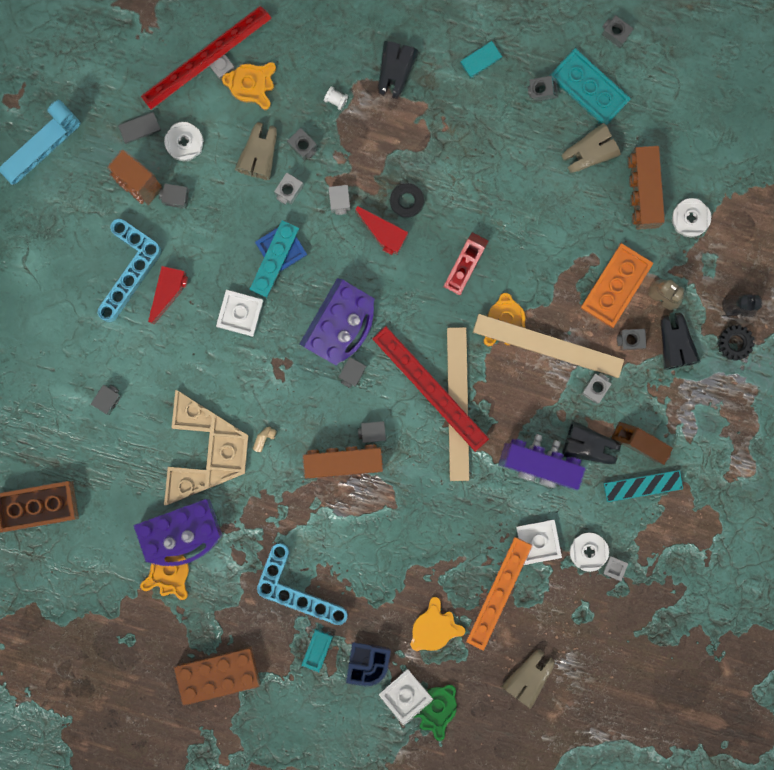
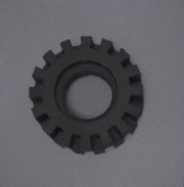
M734 325L721 332V335L718 337L719 342L717 346L720 348L718 349L719 352L723 353V357H727L728 360L737 361L746 358L752 353L755 343H753L754 337L751 336V331H747L748 328ZM732 336H739L742 339L743 346L740 350H733L729 346V340Z

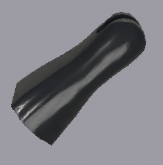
M384 41L378 82L379 95L385 96L389 84L394 86L392 98L398 99L415 64L419 53L418 49L406 45L400 48L398 43Z
M756 294L727 295L722 301V308L726 316L742 314L744 317H754L763 305L762 298Z
M682 313L674 314L676 328L674 329L671 327L669 316H661L664 370L701 362L686 319Z
M572 421L562 454L563 457H573L579 460L616 464L617 457L604 454V449L607 447L620 451L621 444L612 438Z

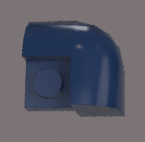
M352 642L346 683L373 686L381 682L388 670L391 649L379 645Z

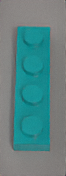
M283 220L281 221L249 290L268 298L298 234V227Z

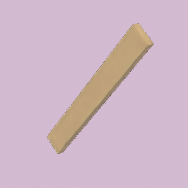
M478 314L472 332L615 378H619L624 359Z
M447 328L448 394L468 415L466 328ZM449 424L450 481H469V445Z

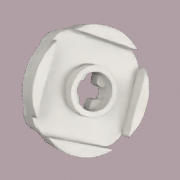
M179 122L170 128L165 136L164 143L166 150L174 159L189 161L201 153L203 137L195 126L187 122ZM182 137L189 140L187 146L179 144V141H182Z
M694 198L686 199L675 207L672 213V223L677 233L685 237H696L704 233L709 227L711 212L702 201ZM690 213H693V216L697 218L693 223H690L686 218Z
M595 533L580 534L574 538L570 546L571 560L576 567L584 571L600 569L609 557L607 543ZM588 546L595 551L591 554V557L584 554V550H587Z

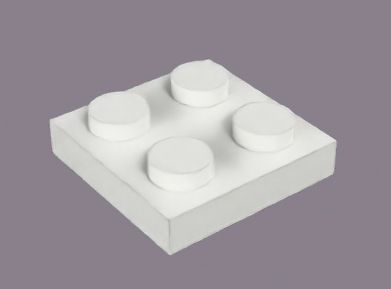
M226 290L216 327L254 337L264 300Z
M555 520L516 527L518 538L533 545L524 565L562 558Z
M408 669L379 694L403 725L433 701L432 697Z

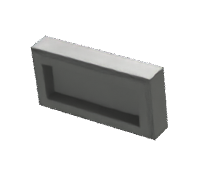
M154 112L118 125L125 144L161 131Z

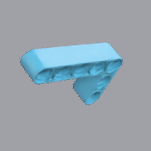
M61 100L55 101L47 110L53 119L1 165L0 173L11 185L19 182L80 126L81 122Z
M116 219L111 223V232L138 252L98 308L99 317L106 322H113L119 316L161 255V248L155 241L122 219ZM123 224L125 230L122 233H117V226ZM140 235V242L133 244L132 237ZM150 246H156V252L149 255L147 249ZM140 261L145 262L143 270L136 269V265ZM128 277L134 278V283L131 286H126L125 284ZM119 292L123 293V299L120 302H116L114 299L115 295ZM111 308L112 315L105 318L103 315L104 310Z
M283 543L274 545L257 587L258 594L263 598L336 625L345 623L348 613L344 607L278 583L289 555V548ZM277 547L285 549L284 557L276 556L275 549ZM270 565L278 567L277 575L269 574L268 568ZM264 583L271 585L272 590L268 594L264 593L261 589ZM281 590L289 592L290 598L288 600L280 598L279 593ZM299 597H305L308 600L306 607L298 605L297 600ZM317 604H324L326 612L323 614L317 613L315 609ZM337 610L344 613V618L340 621L336 620L333 616Z

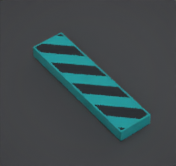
M680 470L603 483L606 502L683 489Z

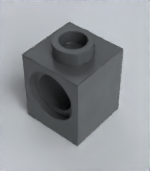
M615 15L612 20L609 18L602 28L605 30L602 36L621 48L634 28ZM612 28H619L621 33L614 34Z
M553 76L529 80L528 94L536 102L558 98L557 81ZM545 85V91L539 93L540 86Z
M301 128L287 141L288 145L303 160L306 158L311 159L317 152V144ZM301 142L309 144V147L305 150H301L298 146Z
M164 184V189H160L159 199L162 200L161 202L165 206L186 209L189 189L183 186Z
M645 329L621 330L619 332L620 335H617V346H620L621 351L643 350L646 348ZM628 335L635 337L634 345L627 343L626 337Z
M349 357L339 375V379L342 380L341 384L348 388H351V386L356 387L367 366Z
M111 384L108 387L103 385L91 402V405L110 415L122 397L118 394L120 390Z
M384 421L361 423V428H358L359 439H363V443L386 441Z

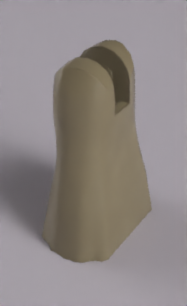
M257 122L251 131L235 170L245 175L270 180L277 128L270 125L266 139H262L260 137L264 123Z
M604 123L566 149L561 155L563 161L574 156L577 157L578 161L568 167L570 173L581 171L621 155L619 147L614 139L611 140L612 135Z
M659 278L650 284L648 295L655 301L662 300V306L672 311L681 306L684 289L676 285L672 280Z
M541 649L532 653L500 686L530 709H532L555 665V660L552 657H549L542 667L537 665L544 655V651Z

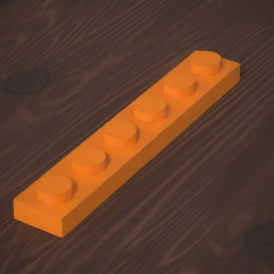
M517 537L514 538L470 632L467 643L483 651L485 650L532 549V544Z

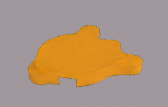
M272 62L264 66L243 64L230 73L224 74L222 82L229 88L236 99L243 102L257 103L262 109L268 110L271 103L265 95V91H271L274 88L271 76L276 71V65Z
M509 293L501 294L498 301L489 310L488 317L525 328L526 318L523 308L512 299ZM485 337L483 342L486 346H492L497 340Z
M183 554L165 557L166 562L186 560ZM151 563L150 574L141 582L140 588L143 591H149L159 586L162 596L174 594L178 599L185 600L188 597L185 582L189 573V564L161 566Z
M437 597L430 599L427 611L421 614L414 622L413 638L410 644L411 648L415 651L441 649L451 638L465 634V628L454 623L452 612L440 613L441 602Z

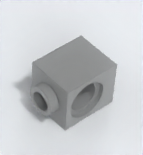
M286 173L274 191L275 195H277L276 199L285 205L287 202L292 205L304 186L303 182ZM286 186L293 188V192L289 195L283 193V189Z
M348 185L329 187L331 212H335V215L347 214V211H350Z
M601 373L599 375L594 374L581 394L594 403L599 404L611 386V383L608 382L609 378ZM594 382L601 384L602 390L600 393L593 390Z

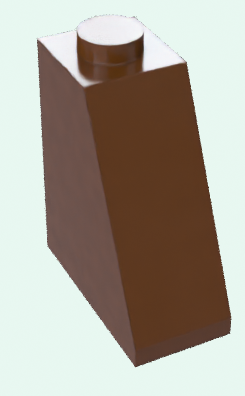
M622 422L618 423L611 437L631 450L663 465L670 458L673 447L642 429Z

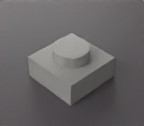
M225 54L209 66L219 79H222L224 74L231 72L235 68Z
M609 556L602 574L622 581L628 563Z

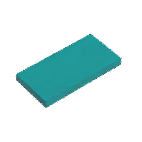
M576 48L550 74L567 94L600 124L604 123L606 126L631 100L626 93Z

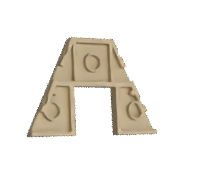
M175 390L172 429L210 432L206 470L168 467L164 505H169L245 474L249 435Z

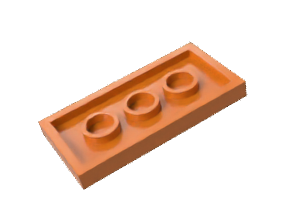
M621 243L582 304L581 309L609 327L614 328L654 263Z

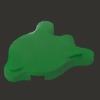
M451 684L426 690L433 701L413 717H420L422 719L420 728L432 731L437 741H442L445 738V728L452 721L457 710L455 700L456 688Z

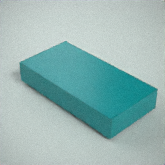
M491 41L460 61V64L468 76L472 78L500 60L502 55Z
M315 629L301 666L320 672L333 635Z

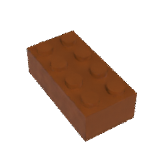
M659 146L636 147L630 154V157H628V168H631L632 176H629V186L633 187L630 201L631 206H634L635 212L632 213V224L636 225V230L659 228L665 223Z
M123 149L107 167L111 171L109 175L126 192H129L140 204L145 202L149 206L160 193V189L163 188L152 173Z
M367 445L364 450H358L357 446L346 447V451L339 452L338 448L326 449V453H319V450L307 451V455H303L306 479L383 472L381 448H377V445Z
M73 481L0 493V533L79 519Z
M252 646L179 664L174 667L183 706L256 688L261 684Z

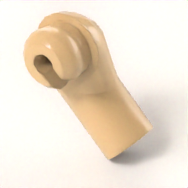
M266 427L257 435L253 450L262 452L266 439H274L277 431L271 429V427Z

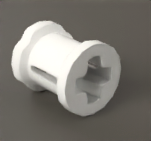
M331 86L324 98V102H330L341 110L349 95H343Z

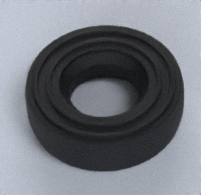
M403 183L392 191L390 205L398 216L410 218L416 216L422 210L424 196L416 185ZM405 193L411 194L415 200L414 204L409 208L403 207L399 202L400 197Z

